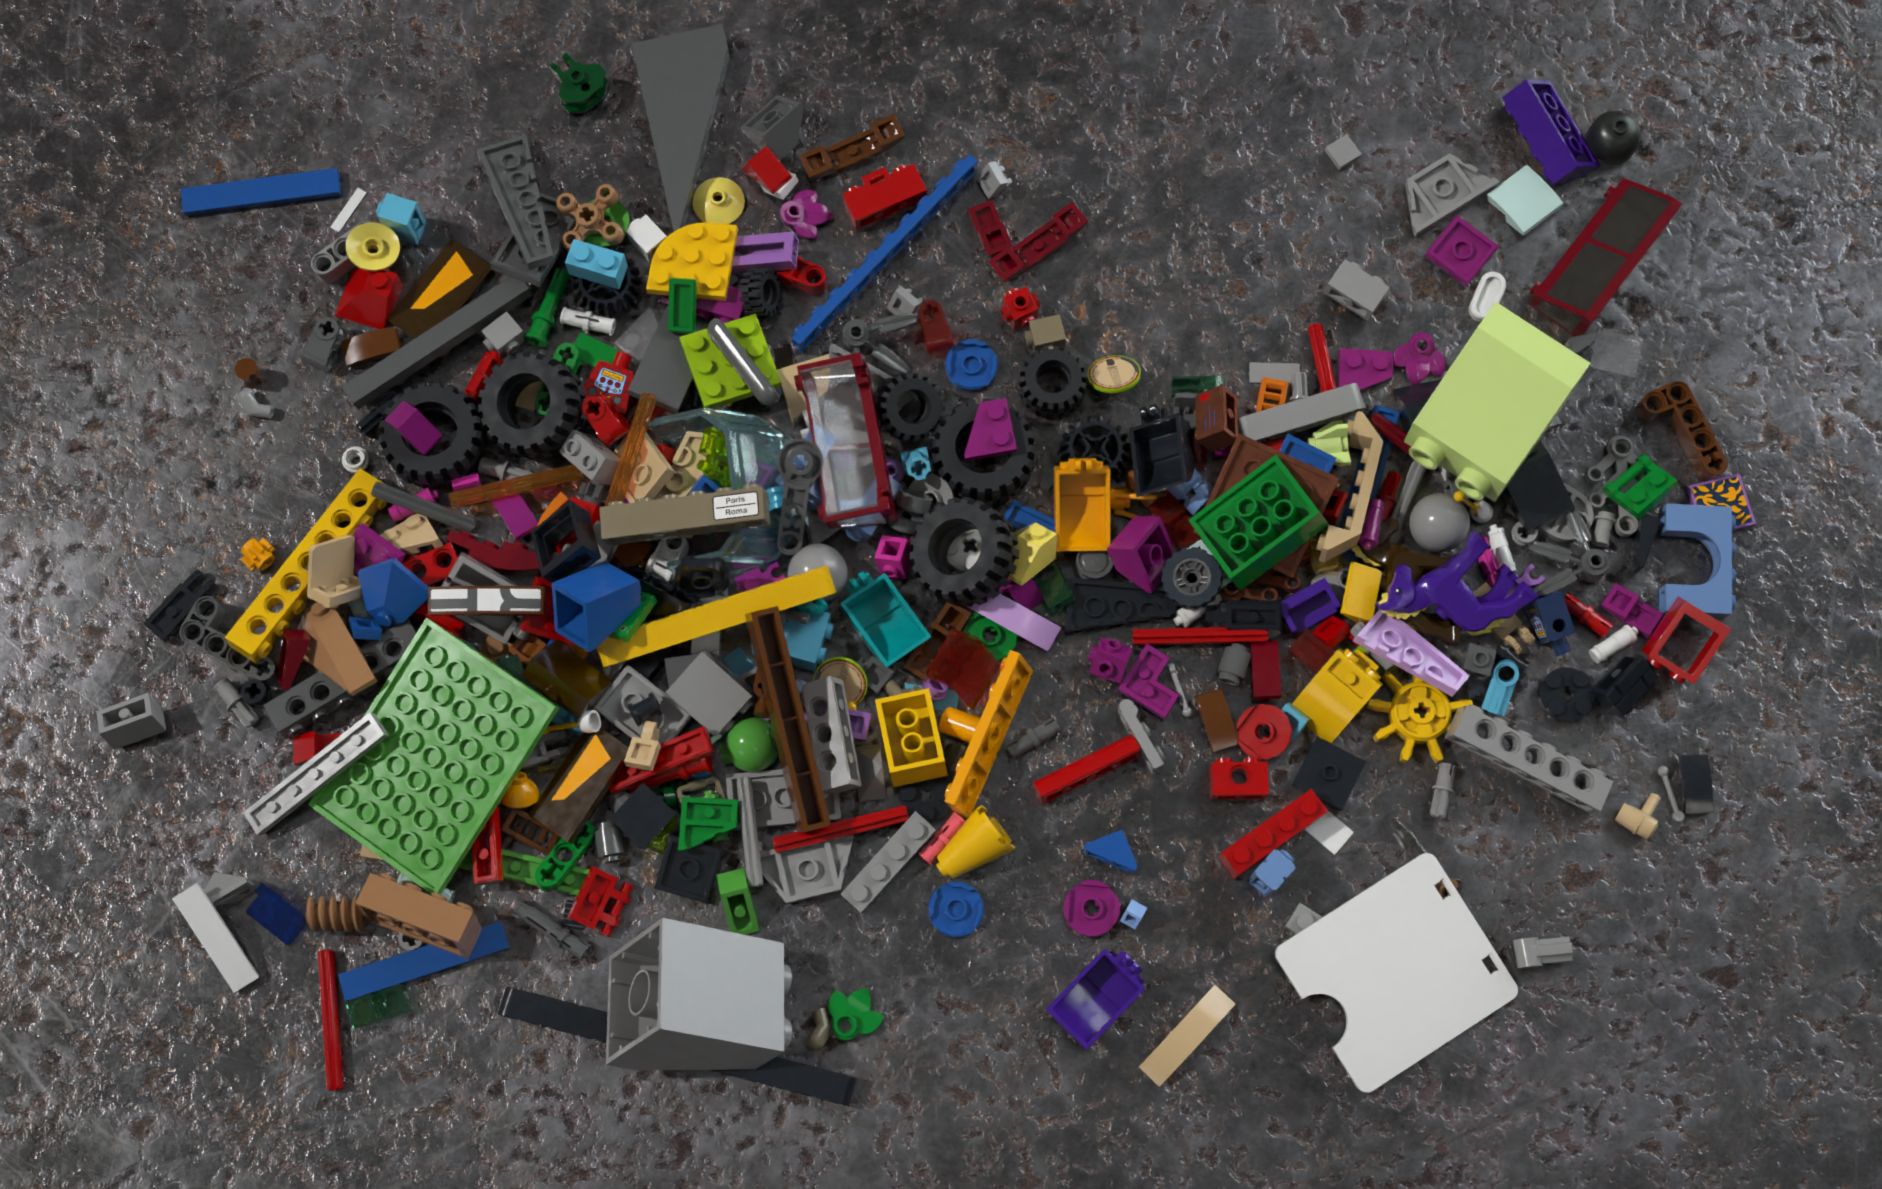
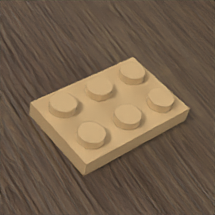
M637 424L632 427L613 452L626 463L615 483L629 503H635V500L638 498L654 500L675 473L644 428Z

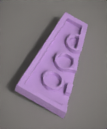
M1381 609L1353 640L1356 644L1451 697L1470 676L1401 619H1396V617L1390 618L1387 614L1382 613Z

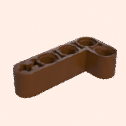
M1682 381L1669 383L1648 392L1641 399L1636 407L1638 417L1643 421L1651 422L1667 416L1700 480L1706 482L1718 479L1726 471L1728 466L1727 459L1690 387ZM1670 393L1678 394L1680 401L1673 399ZM1646 402L1653 403L1657 410L1649 409ZM1682 416L1689 417L1692 420V424L1686 423ZM1695 439L1702 441L1705 447L1697 446Z

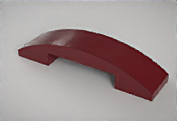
M1072 201L1052 215L1048 223L1014 247L1010 248L1008 246L991 258L988 263L1003 283L1031 269L1062 247L1088 224V220Z

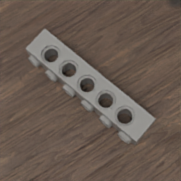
M1466 705L1457 709L1445 739L1590 814L1602 810L1614 782L1606 778V774L1596 768L1589 769L1581 765L1582 761L1578 758L1558 753V749L1548 743L1541 744L1533 740V736L1530 733L1522 730L1516 731L1508 727V722L1497 717L1492 719L1485 715L1484 710L1478 706ZM1478 725L1485 730L1484 739L1477 733ZM1503 738L1509 742V751L1504 750L1501 742ZM1527 751L1533 754V764L1529 763L1526 759ZM1552 763L1558 769L1557 777L1551 773L1550 767ZM1576 776L1582 781L1581 789L1575 784Z

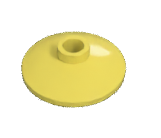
M723 177L704 181L698 186L693 196L694 212L702 222L732 224L741 216L745 206L744 194L738 184ZM718 195L723 197L721 201L713 200Z
M374 222L364 223L355 227L349 233L346 240V253L350 261L360 269L381 271L395 263L400 253V243L395 232L389 227ZM370 249H376L378 252L369 253L368 251Z

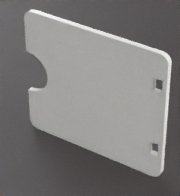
M1430 853L1421 854L1281 943L1275 950L1276 960L1301 999L1313 994H1325L1336 999L1343 1007L1346 1015V1028L1343 1036L1332 1049L1355 1086L1362 1092H1372L1513 1000L1518 993L1517 984L1436 857ZM1442 881L1450 896L1442 899L1434 886ZM1488 955L1498 969L1492 973H1489L1482 962V959Z

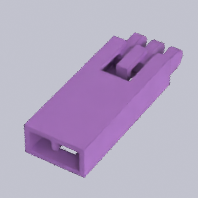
M794 232L737 236L735 252L748 251V254L741 256L740 253H736L733 258L731 274H743L748 269L770 268L774 269V271L796 269L799 247L798 237Z

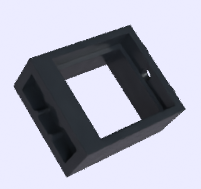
M571 500L531 531L542 578L550 583L585 570L601 558L589 512ZM575 529L577 541L558 555L555 544Z

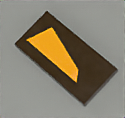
M451 239L386 320L389 324L397 327L399 331L414 340L466 306L494 270L491 269V265Z
M600 727L598 732H583L529 814L566 842L572 844L624 767V759L629 746L602 727Z

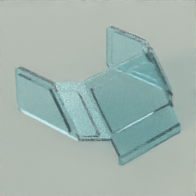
M700 408L658 417L654 421L648 422L649 429L663 441L683 438L687 431L706 433L722 430L725 436L732 490L743 489V486L747 484H757L759 487L762 486L768 493L769 526L734 530L718 552L694 557L709 559L720 557L725 560V566L729 572L762 566L765 562L777 560L782 553L778 548L777 541L784 494L779 484L775 482L780 474L777 457L780 449L787 442L797 438L783 437V434L756 415L710 408ZM791 509L790 513L785 514L790 517L789 528L800 531V528L794 527L796 517H801V515L797 514V509ZM786 535L782 539V544L785 548L793 538V535ZM681 559L667 562V569L674 573L677 566L681 564Z

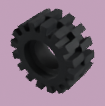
M753 268L744 272V279L740 281V284L743 286L739 288L742 296L739 298L740 302H744L742 308L746 309L745 313L747 315L773 316L777 313L776 309H780L781 305L779 302H782L783 298L780 296V292H783V288L779 287L781 279H777L779 275L777 272H774V269Z

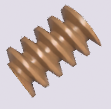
M313 896L308 897L306 922L314 932H317L320 927L324 932H329L331 928L335 932H340L343 927L346 932H351L354 927L357 932H363L367 921L355 904L357 896H354L351 904H348L346 896L342 897L340 904H337L335 896H331L329 904H326L324 896H320L318 904L314 903Z

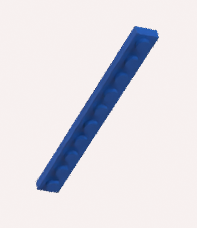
M969 154L964 160L960 159L952 168L953 172L947 178L942 177L937 182L935 190L931 195H925L917 204V209L912 214L908 213L902 218L899 223L900 227L894 233L892 231L883 238L882 245L876 251L872 250L867 254L864 259L865 263L859 269L854 268L848 274L847 281L841 287L833 289L828 296L829 300L823 306L819 305L813 310L810 320L805 325L800 324L794 330L792 343L797 351L802 353L977 172L978 160Z

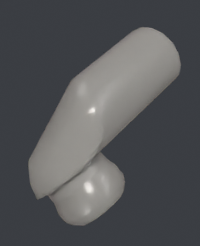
M244 388L238 394V402L247 415L272 419L274 407L272 405L258 404L255 399L254 390Z

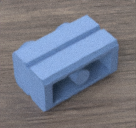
M1274 849L1248 878L1249 883L1262 895L1270 897L1295 870L1294 858L1283 849L1281 851Z

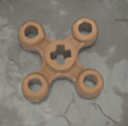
M609 184L599 186L596 191V198L592 204L585 203L581 205L576 197L570 193H563L558 196L556 200L558 210L565 216L576 218L575 228L572 231L566 232L562 237V245L568 252L573 239L584 242L589 234L596 235L600 233L603 239L610 245H618L623 241L624 232L621 226L615 222H607L604 219L605 211L618 202V193L613 186Z

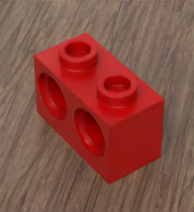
M442 542V547L436 549L432 547L431 551L424 554H413L407 557L406 561L402 564L414 575L419 569H426L425 576L420 580L428 587H441L446 578L451 580L448 577L449 572L459 557L451 542L447 544ZM443 559H452V562L448 567H440V562Z

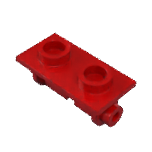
M493 350L490 353L485 352L464 391L472 403L476 405L482 404V399L478 398L479 390H484L486 384L483 383L486 375H492L493 371L491 368L496 363L504 364L500 354Z

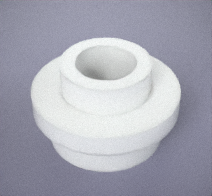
M351 447L343 453L342 464L347 471L356 473L359 468L362 470L367 468L369 455L361 447ZM360 457V462L352 464L353 458Z

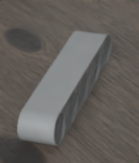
M1352 383L1238 419V433L1262 443L1356 415L1357 411L1362 412L1366 410V406L1358 384Z

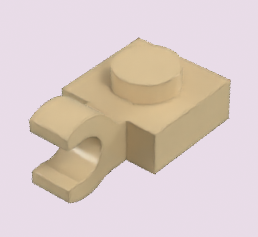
M646 721L641 738L632 737L624 759L627 767L653 771L661 749L658 741L661 730L656 729V722Z

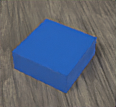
M349 617L347 627L353 639H381L382 629L375 618Z

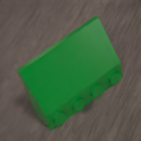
M1274 455L1188 520L1226 574L1240 590L1329 525L1277 455Z

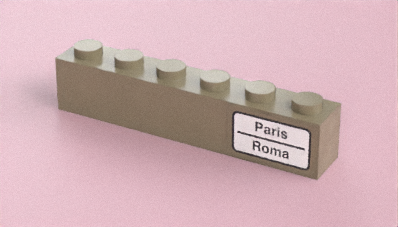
M747 484L743 486V489L737 490L724 487L716 489L714 493L705 494L704 491H693L689 493V496L682 497L669 494L662 496V499L659 500L638 498L635 500V503L610 502L608 506L600 507L601 539L610 546L769 526L768 493L762 486Z

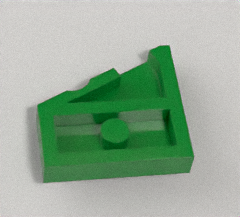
M682 797L678 851H687L736 830L739 800Z

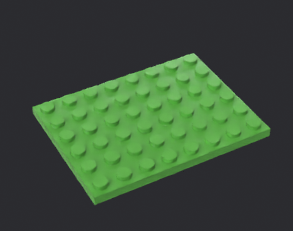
M426 618L364 715L366 716L369 712L375 713L389 736L315 793L308 805L428 893L434 892L441 895L554 718L559 707L432 619Z

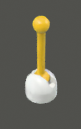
M1462 491L1455 492V501H1462L1469 506V514L1473 520L1478 523H1486L1491 519L1493 508L1490 504L1483 500L1471 502Z
M586 711L578 721L548 725L543 735H547L550 731L578 727L584 733L598 732L601 727V719L597 711Z

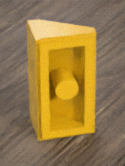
M1356 562L1350 563L1341 614L1356 623L1369 622L1373 618L1382 577L1380 570Z

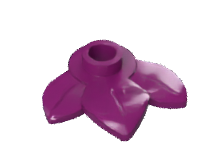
M803 190L796 193L793 200L784 203L779 212L780 218L786 226L794 227L799 236L808 239L817 238L816 226L827 222L832 214L826 206L816 202L817 192L813 190ZM789 210L796 212L797 215L790 214Z
M1419 332L1411 336L1408 344L1399 346L1395 350L1393 366H1405L1409 381L1412 385H1416L1422 382L1429 372L1442 376L1445 371V359L1443 354L1435 348L1433 338L1425 332ZM1420 340L1426 343V348L1423 351L1417 346Z

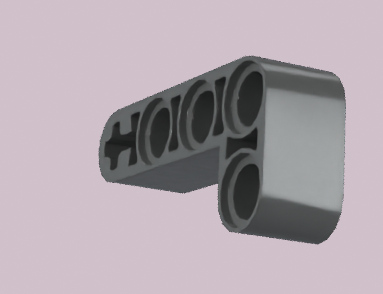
M203 596L199 598L180 627L179 634L181 639L193 649L251 679L260 680L266 686L277 684L278 665L269 657L261 658L257 664L248 658L245 663L237 664L238 657L242 654L229 646L225 639L226 635L217 631L225 618L224 607L213 597ZM210 606H215L212 615L205 616V610ZM200 629V636L195 640H191V633ZM224 641L223 649L219 652H214L215 645L218 642ZM257 665L267 670L270 669V672L268 674L261 673L257 669Z

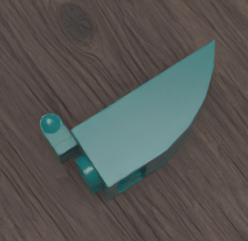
M862 571L858 574V579L851 578L849 580V585L845 587L849 595L840 603L842 613L865 645L886 668L932 637L885 573L872 579L868 572L864 574Z

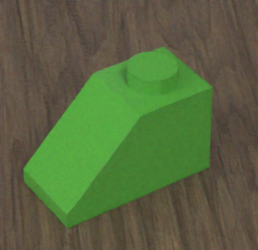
M744 868L717 874L720 896L730 931L744 935L760 931Z

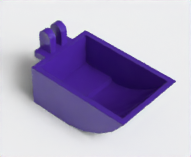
M1104 949L1046 1010L1087 1050L1146 989L1142 985L1144 981L1139 976L1143 970L1139 967L1140 964L1136 961L1134 962L1128 953L1126 954L1122 951L1117 955L1112 950L1108 952Z

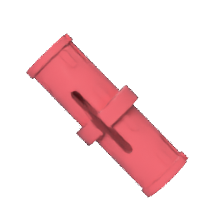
M953 812L947 822L933 834L934 836L918 855L928 864L932 865L939 853L965 823V820L956 812Z

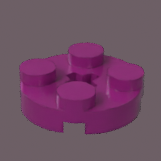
M1086 880L1073 887L1067 894L1063 906L1064 917L1069 928L1079 935L1099 937L1109 932L1117 922L1120 914V903L1108 885L1096 880ZM1089 901L1095 902V906L1100 909L1099 912L1094 913V916H1088V912L1084 911V906H1088Z

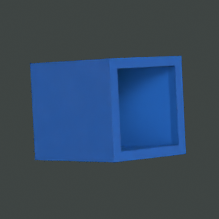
M604 561L553 582L552 595L555 632L586 651H593L641 606L640 581Z

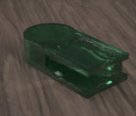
M1217 375L1172 377L1170 384L1171 397H1175L1176 393L1191 392L1199 394L1220 385L1225 386V379Z
M1053 561L1049 565L1054 566V572L1049 579L1040 580V572L1033 578L1048 608L1052 609L1055 614L1076 601L1060 566Z

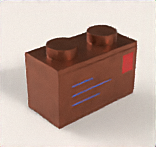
M1224 385L1195 395V438L1197 442L1210 452L1233 445L1239 434L1237 396Z

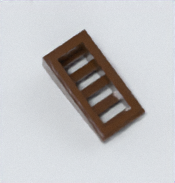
M511 808L500 828L501 833L548 856L560 839L557 834L521 809ZM518 816L522 820L514 832L511 830V827ZM528 821L532 825L524 837L520 834ZM538 826L542 830L536 841L533 842L530 839ZM548 831L552 835L544 848L540 844Z

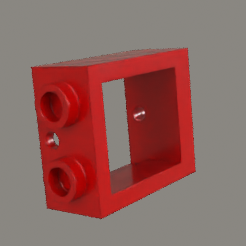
M1678 596L1642 649V652L1648 656L1646 660L1648 663L1659 670L1662 666L1670 669L1669 676L1683 684L1687 680L1695 684L1731 631V628ZM1684 614L1714 631L1688 671L1658 654Z

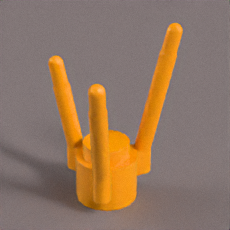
M1110 487V509L1115 510L1114 515L1133 519L1134 516L1139 515L1124 510V508H1130L1131 499L1155 500L1157 496L1155 494H1147L1136 498V493H1132L1128 487Z

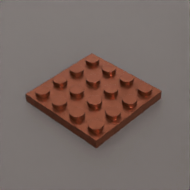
M1239 433L1206 506L1274 455L1280 458L1321 514H1323L1339 478ZM1311 539L1274 565L1272 569L1293 578Z

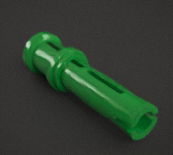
M560 268L555 269L539 311L533 314L531 328L524 335V339L534 346L546 347L548 343L546 338L550 329L555 326L554 315L571 277L568 271L564 269L561 270V273H559Z

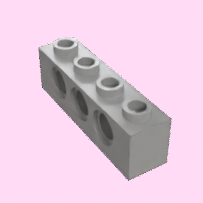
M828 676L802 684L803 694L801 695V701L806 709V725L811 738L823 793L834 795L862 787L843 680ZM827 705L826 712L822 714L823 707ZM831 731V738L827 742V735ZM836 757V765L832 768V761Z

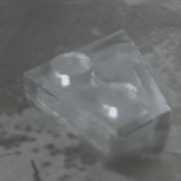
M648 308L614 342L618 350L632 356L631 361L638 367L658 327L652 310Z

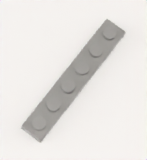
M369 712L245 810L243 813L257 835L265 834L387 738L389 734L376 714Z

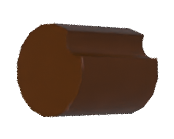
M243 358L236 363V376L246 387L252 389L256 388L257 384L263 383L264 374L255 361Z

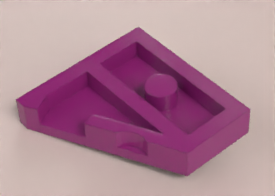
M1003 398L979 403L964 454L965 461L1017 452L1007 399Z

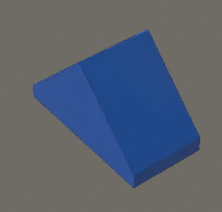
M1123 830L1085 844L1083 854L1134 875L1137 863Z

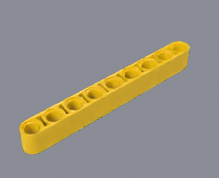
M828 565L642 624L629 642L607 637L597 646V650L603 667L610 666L746 622L745 614L776 606H778L779 611L831 595L836 592Z

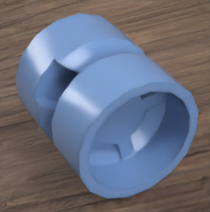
M1195 467L1190 481L1167 489L1177 500H1184L1183 506L1193 516L1205 508L1214 488L1209 481H1202L1203 475Z

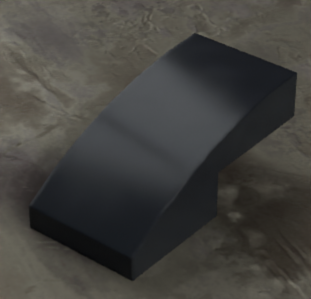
M1679 755L1682 812L1685 814L1713 813V789L1708 755Z

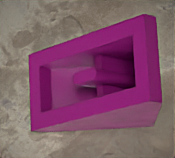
M402 401L385 419L387 424L423 456L443 437L418 409L405 401Z

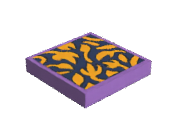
M1740 474L1686 487L1691 505L1732 507V515L1736 519L1734 531L1752 527L1756 524Z

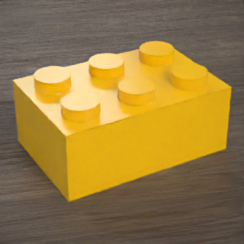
M929 688L875 699L893 787L948 776Z

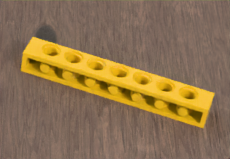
M359 468L225 636L231 648L256 664L261 658H265L270 653L273 642L278 636H283V630L289 628V622L295 615H299L306 606L308 599V570H305V567L309 562L310 547L345 535L353 536L356 527L361 524L369 527L373 521L374 514L378 509L382 510L388 503L371 495L374 484L381 482L380 480ZM358 501H367L362 507L354 506ZM343 521L350 522V524L345 528L338 527V525ZM300 584L298 590L288 591L291 585ZM277 605L283 606L280 612H271L273 607ZM258 627H266L262 634H254Z

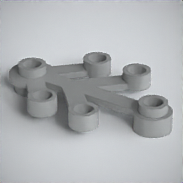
M1619 435L1613 437L1608 442L1606 448L1608 454L1596 466L1589 468L1585 474V478L1589 483H1599L1604 476L1603 472L1615 462L1616 473L1603 485L1604 487L1609 482L1613 483L1628 470L1627 463L1631 466L1636 463L1635 459L1637 456L1634 454V445L1628 437ZM1616 446H1621L1624 453H1618ZM1645 471L1639 474L1640 480L1644 477ZM1590 472H1596L1599 478H1592ZM1634 478L1620 491L1625 494L1638 481ZM1602 488L1598 492H1593L1588 497L1593 510L1600 509L1604 505L1607 496ZM1592 497H1597L1600 500V504H1594ZM1618 505L1619 517L1616 519V524H1614L1615 532L1622 537H1629L1637 530L1638 521L1636 517ZM1621 523L1627 524L1628 527H1629V530H1628V531L1622 530L1621 527H1620V524H1621Z

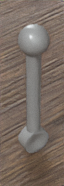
M1173 663L1168 664L1169 673L1172 676L1183 706L1182 714L1185 717H1190L1193 714V710L1188 707Z
M1661 766L1658 768V774L1663 778L1674 811L1672 819L1675 822H1681L1684 819V813L1679 811L1668 778L1669 770L1667 767Z

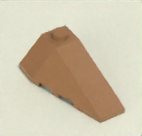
M316 602L305 609L298 629L306 630L311 638L303 660L313 665L320 673L327 675L335 684L354 696L376 683L377 680L357 641L352 638L347 627L348 624L339 609L325 608L322 604Z

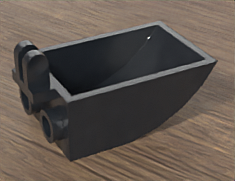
M1156 404L1149 406L1150 411L1146 407L1140 408L1141 425L1129 428L1136 498L1187 483L1191 480L1194 472V447L1191 427L1179 413L1168 416L1167 409H1160Z

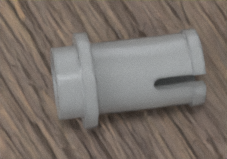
M1599 511L1598 516H1595L1596 527L1592 540L1593 545L1609 547L1612 526L1616 524L1613 513Z

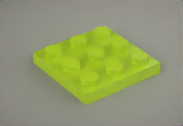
M756 314L724 323L774 389L782 387L779 374ZM707 329L679 337L705 411L754 396L735 369L708 336Z

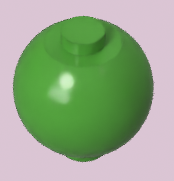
M748 717L736 722L729 729L726 741L719 744V752L725 764L733 763L735 767L745 772H759L770 767L778 757L772 725L768 721L757 717Z

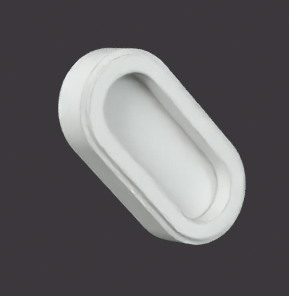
M1488 272L1482 276L1468 309L1470 316L1475 321L1482 322L1495 302L1500 303L1506 289V280L1501 274Z

